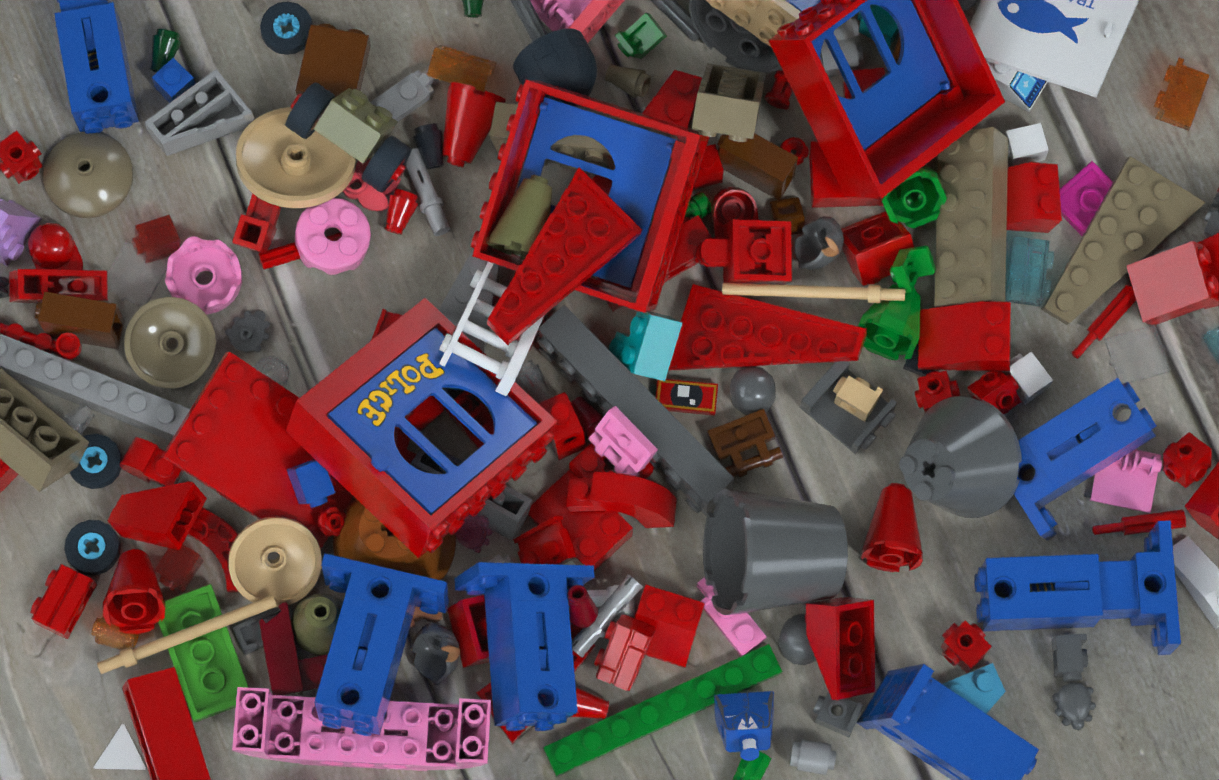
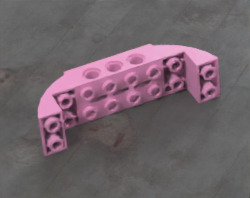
M237 687L232 751L244 755L302 765L415 771L465 769L488 763L491 700L459 698V705L389 701L380 735L372 733L371 736H363L353 732V728L341 726L340 729H333L323 725V721L318 719L314 703L316 697L272 695L271 691L267 688Z

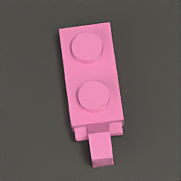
M705 577L697 583V588L705 596L701 600V602L705 603L704 611L740 656L748 654L766 640L767 636L748 613L722 615L715 609L711 601L712 596H715L713 586H706Z

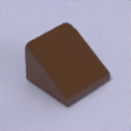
M799 197L770 202L773 221H791V235L803 233L802 226H805V217Z

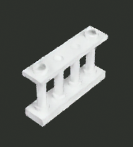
M487 262L483 272L477 269L469 285L474 288V291L453 335L447 333L439 350L444 352L439 364L445 367L451 353H454L495 373V377L500 379L495 391L507 396L518 376L543 317L523 332L518 341L514 340L509 345L497 334L469 321L468 317L472 310L489 317L494 309V306L477 299L482 289L498 297H501L505 289H507L506 286L487 278L494 264ZM463 331L506 352L505 356L510 358L509 362L503 360L501 363L457 342L461 332Z

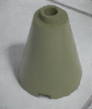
M531 175L530 179H523L489 235L488 246L505 254L511 255L513 253L521 256L520 259H525L530 247L550 216L553 188L547 185V179L536 175Z
M314 594L305 598L297 605L292 614L291 624L294 639L299 647L315 655L322 656L329 653L343 604L342 600L329 594Z

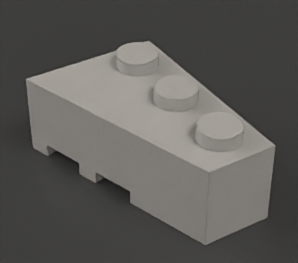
M215 69L144 123L149 135L168 156L243 130L254 121V116L223 76Z
M473 250L439 308V311L456 327L474 291V288L469 285L477 269L483 272L488 262L473 257ZM493 264L487 278L499 283L500 268L499 265ZM482 289L477 299L494 306L496 295ZM472 310L468 320L490 331V327L487 325L488 317ZM463 332L485 353L486 342Z

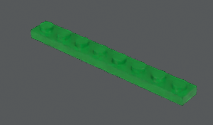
M767 644L543 747L556 777L713 706L714 695L741 693L782 674L783 671L770 644Z

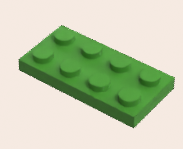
M209 584L166 600L165 618L162 622L160 620L158 623L163 637L222 615L212 585ZM227 626L168 649L194 722L235 708L237 687L249 688Z

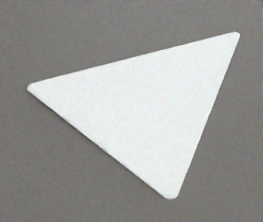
M124 724L120 726L94 766L95 769H146Z

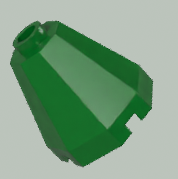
M924 165L881 200L891 222L898 223L900 221L905 223L907 227L914 229L936 220L940 214V207L942 203L943 205L945 204L947 196L937 173Z
M892 284L889 287L899 289L897 284ZM913 288L912 292L905 293V301L881 300V303H874L862 315L858 327L867 329L863 345L867 351L889 360H898L899 355H905L904 359H911L920 337V295L915 288Z

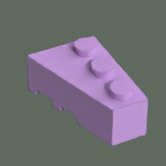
M0 199V263L7 267L12 260L16 261L20 257L24 249V243L42 220V218L13 200L7 202L4 199Z

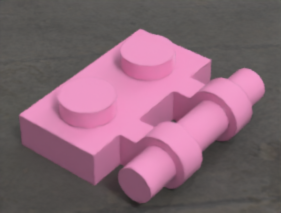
M616 406L608 410L595 428L596 431L589 437V440L596 447L595 451L601 457L605 456L615 466L614 471L620 474L639 477L640 474L638 472L645 468L658 451Z

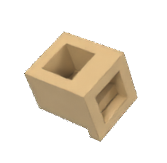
M842 376L833 390L837 394L834 404L866 422L880 400L883 389L878 386L876 391L871 389L872 386L862 378L856 377L854 379L851 376H848V378Z

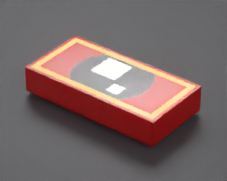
M673 379L658 380L656 399L670 412L715 416L718 384Z

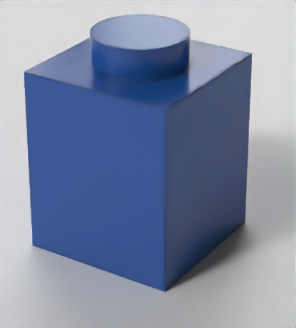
M174 58L151 77L156 90L169 103L196 84L194 77Z
M315 459L286 469L299 504H309L310 508L328 502L327 496L335 493L328 471Z

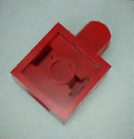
M733 219L723 225V238L708 237L699 243L696 249L697 260L705 267H723V283L786 285L792 282L791 221Z

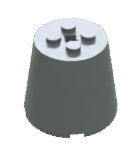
M723 489L715 495L713 499L714 505H716L714 513L707 514L705 523L703 565L706 586H713L715 596H712L711 601L720 614L736 615L832 599L837 596L846 575L848 544L843 519L834 506L733 489Z

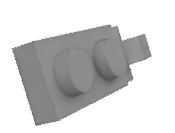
M435 65L423 73L417 70L370 103L376 107L381 106L387 109L393 115V119L400 121L430 100V95L435 92L433 86L443 80L442 73Z

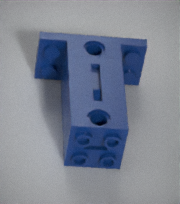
M1116 378L1018 440L1022 462L1019 463L1017 479L1020 481L1014 495L1039 535L1045 540L1057 534L1053 527L1058 525L1051 512L1045 508V505L1156 437L1152 429L1157 427L1145 407L1141 410L1138 409L1135 403L1139 402L1140 399L1128 381L1122 384L1119 378ZM1121 410H1131V415L1126 421H1117L1118 413ZM1034 468V478L1030 481H1024V472L1027 469Z
M324 553L321 566L325 585L335 592L346 594L314 702L318 719L323 721L322 724L329 728L340 729L341 726L353 728V732L359 735L371 736L372 733L380 735L415 607H420L421 611L428 614L446 613L449 604L447 582Z
M478 562L454 578L455 590L467 591L468 595L484 594L494 726H506L508 731H518L525 729V726H535L536 731H548L554 729L555 724L566 723L567 718L578 713L568 592L573 586L581 585L584 587L585 583L595 578L594 566Z
M925 664L888 671L857 721V724L866 730H878L951 780H1021L1024 774L1028 775L1033 770L1037 762L1035 756L1039 751L1038 748L932 678L931 675L934 670Z

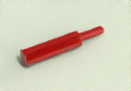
M339 232L326 236V238L330 241H337L342 237V234ZM295 242L267 250L265 254L259 253V261L264 270L300 259Z
M1125 285L1086 329L1090 333L1072 352L1074 358L1079 359L1095 339L1101 341L1133 305L1136 298L1131 286Z
M1181 509L1122 517L1121 522L1093 526L1092 533L1098 535L1122 531L1124 536L1147 533L1152 530L1158 521H1171V529L1185 528L1186 515L1184 510Z

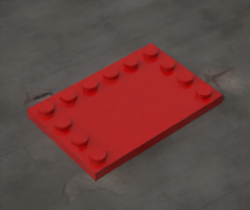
M228 351L221 359L161 457L257 519L278 516L300 522L311 531L321 550L328 536H325L318 527L317 519L319 514L332 506L338 507L340 512H344L353 495L328 472L335 490L334 494L327 496L328 502L310 508L309 504L298 503L286 469L314 459L286 432L294 405L299 397ZM334 519L331 520L332 525L335 524Z

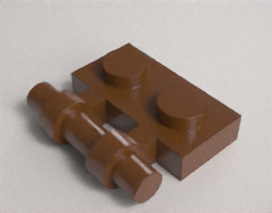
M764 409L707 430V435L718 461L730 457L733 465L727 466L725 469L733 477L741 478L748 475L747 472L761 466L763 468L772 466L774 461L783 458L780 447L768 451L765 444L774 440L775 434ZM755 447L758 455L743 460L740 453Z

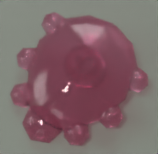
M477 514L472 517L470 515V517L464 519L465 523L455 533V536L464 547L480 553L483 545L488 546L490 544V540L486 537L491 536L493 532L492 529L487 528L490 522L486 516L478 517Z

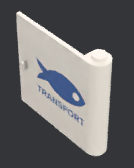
M981 0L971 20L970 27L986 61L1097 97L1139 0Z

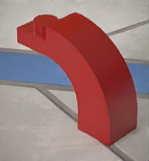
M593 472V478L569 479L566 508L570 512H620L634 517L645 528L674 527L677 498L665 487L644 478L620 473Z

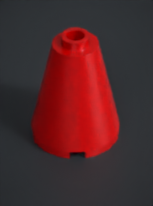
M451 82L447 93L442 155L448 157L446 163L463 168L465 163H472L491 130L496 102L505 103L506 99L486 90L485 92L475 89L476 87Z
M891 483L881 490L861 550V559L866 558L867 565L871 568L881 571L899 572L901 566H909L910 571L921 566L923 562L911 490L906 488L904 484Z
M139 549L127 550L121 554L102 606L103 617L106 623L110 626L112 623L119 627V631L125 634L149 632L155 628L157 622L160 620L162 622L165 618L166 604L150 557L146 552Z

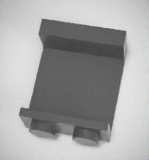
M848 361L835 362L801 400L800 408L856 454L860 448L864 450L869 448L877 436L874 433L880 426L886 428L896 416V413L893 411L897 402L891 399L888 403L881 397L866 422L834 404L837 394L833 390L842 376L845 378L851 376L856 379V376L849 371L850 363Z

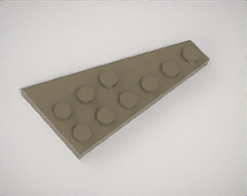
M1129 156L1041 310L1066 325L1071 323L1128 272L1127 265L1142 260L1206 202Z

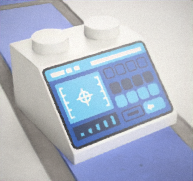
M988 61L987 64L1003 98L1030 112L1048 81Z

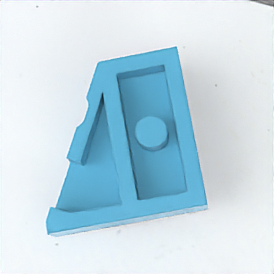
M993 663L943 683L944 686L986 714L1006 692Z

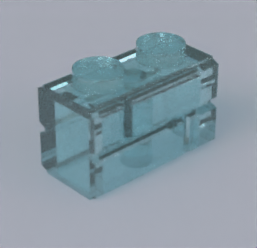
M1013 237L1010 245L1006 302L1041 306L1044 297L1049 298L1051 280L1046 279L1047 269H1052L1054 261V251H1049L1050 241Z

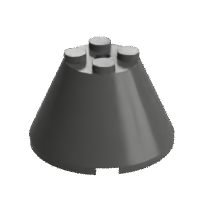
M689 0V12L695 30L710 50L714 47L727 57L725 62L736 68L764 73L773 72L781 68L772 47L761 42L759 38L742 26L737 25L734 20L712 7L707 1Z
M954 396L936 403L924 414L904 457L900 459L899 468L904 475L907 485L920 500L928 501L959 517L980 518L998 511L1012 498L1020 481L1017 477L1019 463L1022 462V455L1013 427L996 407L984 400L979 401L967 396Z

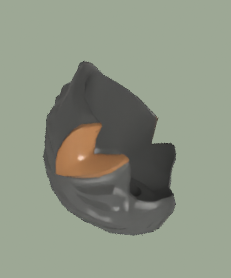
M823 216L802 226L803 235L797 237L795 243V254L800 269H820L839 256L844 238L840 225L834 218Z
M434 623L423 626L415 635L412 647L410 648L411 651L416 653L413 662L420 674L431 680L434 685H439L458 666L459 644L455 635L444 626Z

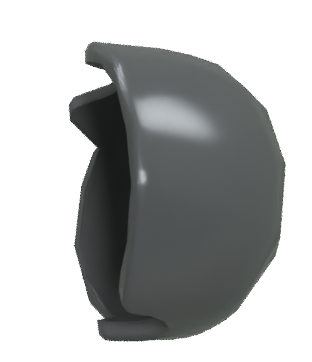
M748 366L738 370L730 383L732 404L745 415L762 409L767 412L776 398V386L772 375L761 367Z
M794 615L784 623L778 639V645L783 657L791 663L807 665L816 661V658L806 635L805 615Z

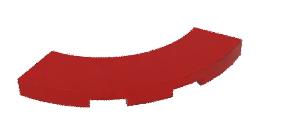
M202 507L187 536L204 544L217 557L225 574L227 592H239L231 580L228 567L229 552L238 533L224 519Z

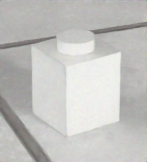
M1041 123L1006 131L1005 136L1008 138V161L1010 167L1028 162L1035 163L1046 159L1049 149Z
M1032 352L1024 357L1022 354L1016 355L1010 360V371H1005V375L1010 374L1016 380L1019 386L1017 394L1025 405L1049 389L1053 382V379Z

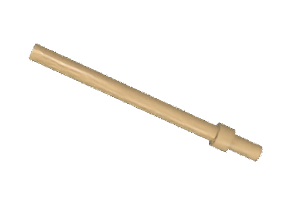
M723 283L722 286L723 295L868 300V303H881V300L905 301L906 293L905 289L881 288V285H869L868 288Z
M271 595L134 649L130 646L120 650V654L97 662L101 674H104L124 665L126 668L138 664L137 660L275 608L277 603L274 596Z

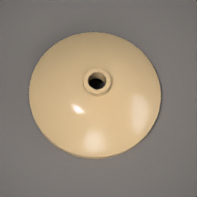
M278 516L259 519L245 527L235 538L228 558L231 580L239 593L251 602H256L273 595L277 607L283 602L291 605L305 597L318 581L322 568L321 550L311 531L296 520ZM277 552L279 555L275 560L268 559L269 553Z

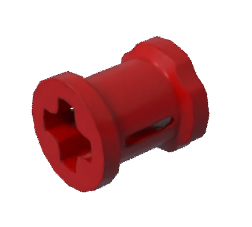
M778 70L774 75L776 80L772 89L766 93L764 99L776 108L787 110L790 106L789 99L793 90L784 72Z

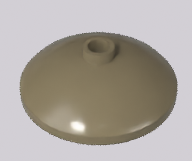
M80 132L64 138L51 150L44 164L43 182L49 198L60 210L79 218H94L113 211L125 200L133 182V167L127 151L114 138L103 133L86 134L85 132ZM82 165H90L89 170L85 172L80 171Z
M177 297L158 298L143 305L131 318L125 332V354L134 372L147 383L161 388H180L195 382L208 370L215 356L216 334L209 317L194 303ZM171 338L178 340V347L176 349H170L168 346V341Z

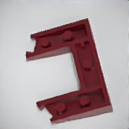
M283 602L278 606L281 609L278 615L267 623L263 619L259 620L272 695L282 696L318 689L328 656L327 654L298 660L288 603Z

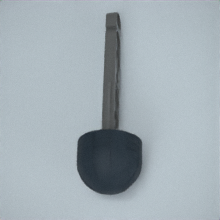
M510 0L532 40V43L519 53L513 64L514 72L520 83L524 84L525 80H539L589 96L597 77V64L583 34L576 29H561L547 33L530 0ZM545 94L546 98L574 107L578 106V104Z

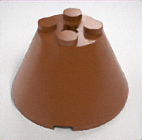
M355 497L349 502L344 510L346 514L344 527L339 536L333 535L334 556L437 580H442L447 575L455 556V534H446L442 538L444 540L433 553L427 551L418 558Z

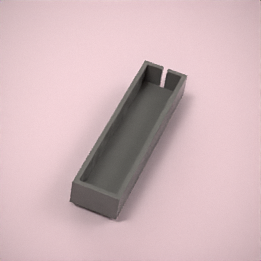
M565 305L539 327L538 343L541 346L539 348L541 354L549 362L555 360L562 367L559 371L563 377L571 384L575 381L583 389L580 391L582 396L591 405L596 402L603 410L601 413L603 416H605L608 410L616 406L658 449L649 461L653 465V469L656 470L659 467L666 475L664 479L667 484L676 492L680 489L688 497L685 501L696 513L701 511L705 516L711 513L716 507L713 502L715 495L723 489H733V476Z

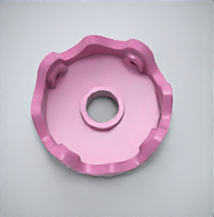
M333 198L323 204L307 207L300 215L295 230V244L303 264L307 268L320 269L328 275H336L358 268L368 251L371 238L369 222L361 209L353 203L340 198ZM328 228H337L340 230L342 237L337 241H330L326 238L324 232Z
M194 236L186 239L183 245L170 255L167 262L165 283L172 297L188 300L200 307L208 315L225 309L235 300L242 285V271L236 254L220 240H203ZM202 271H208L213 274L212 281L206 285H201L196 281L197 275Z

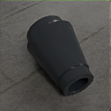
M436 123L415 128L413 139L426 165V169L444 166L442 130L438 129Z

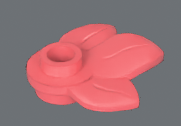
M370 159L365 163L358 161L354 176L349 185L342 191L343 194L350 199H358L365 209L371 211L388 209L389 204L386 195H389L398 187L401 179L397 182L393 181L381 193L362 180L363 172ZM355 182L361 184L359 189H352L350 186Z

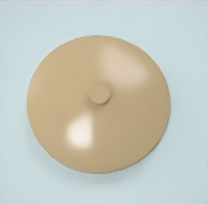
M290 107L276 109L259 116L244 129L236 147L237 171L243 184L251 193L263 201L276 206L307 208L323 204L335 198L349 185L355 173L356 159L317 131H314L307 139H303L287 128L285 123L292 110Z

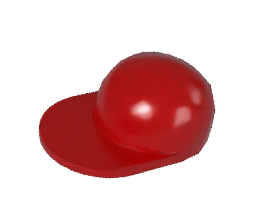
M728 187L722 189L715 195L711 203L715 237L723 238V225L733 219L759 220L758 208L754 198L742 188Z
M49 222L41 224L30 234L28 249L36 269L83 270L82 257L73 237L65 227L58 223Z

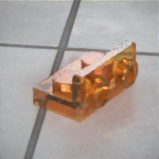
M439 45L434 48L427 75L448 83L458 82L470 85L484 92L488 77L494 74L497 62Z
M1179 57L1175 66L1169 64L1163 79L1168 85L1165 92L1159 91L1153 107L1158 108L1155 119L1189 131L1209 74L1184 66V59Z

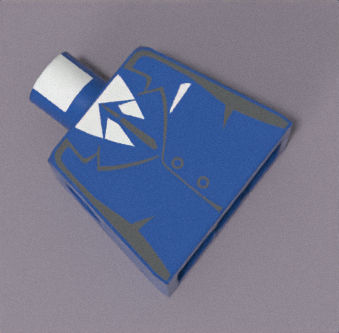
M774 691L714 695L715 721L726 751L740 752L742 759L752 761L759 757V750H768L771 747L774 720Z

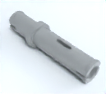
M417 148L412 149L405 164L421 202L420 210L423 214H426L434 236L444 235L450 231V226L442 208L444 205L443 200L436 194L419 150Z
M628 574L625 580L598 610L595 622L591 626L583 628L572 640V650L583 658L597 639L605 636V630L609 627L611 621L615 620L643 586Z

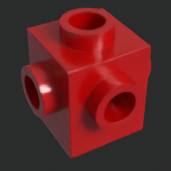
M16 130L0 142V170L7 179L13 177L18 184L24 180L29 181L43 167L38 158L42 153L32 140L26 143Z
M947 370L930 372L926 376L917 378L919 390L915 391V397L919 409L923 408L925 413L933 405L944 399L961 396L957 381H951Z
M989 371L966 387L971 398L990 403L1003 415L1021 403L1017 394L1019 386L1016 380L1010 374L1005 375L1001 371Z
M1188 432L1179 441L1169 444L1163 453V471L1171 481H1177L1187 488L1194 481L1201 480L1207 470L1211 468L1212 449Z
M966 620L960 626L956 623L952 624L942 635L945 639L941 645V648L944 650L942 655L951 665L956 666L958 664L966 673L990 651L992 646L984 639L986 635L983 630L975 623L970 625Z

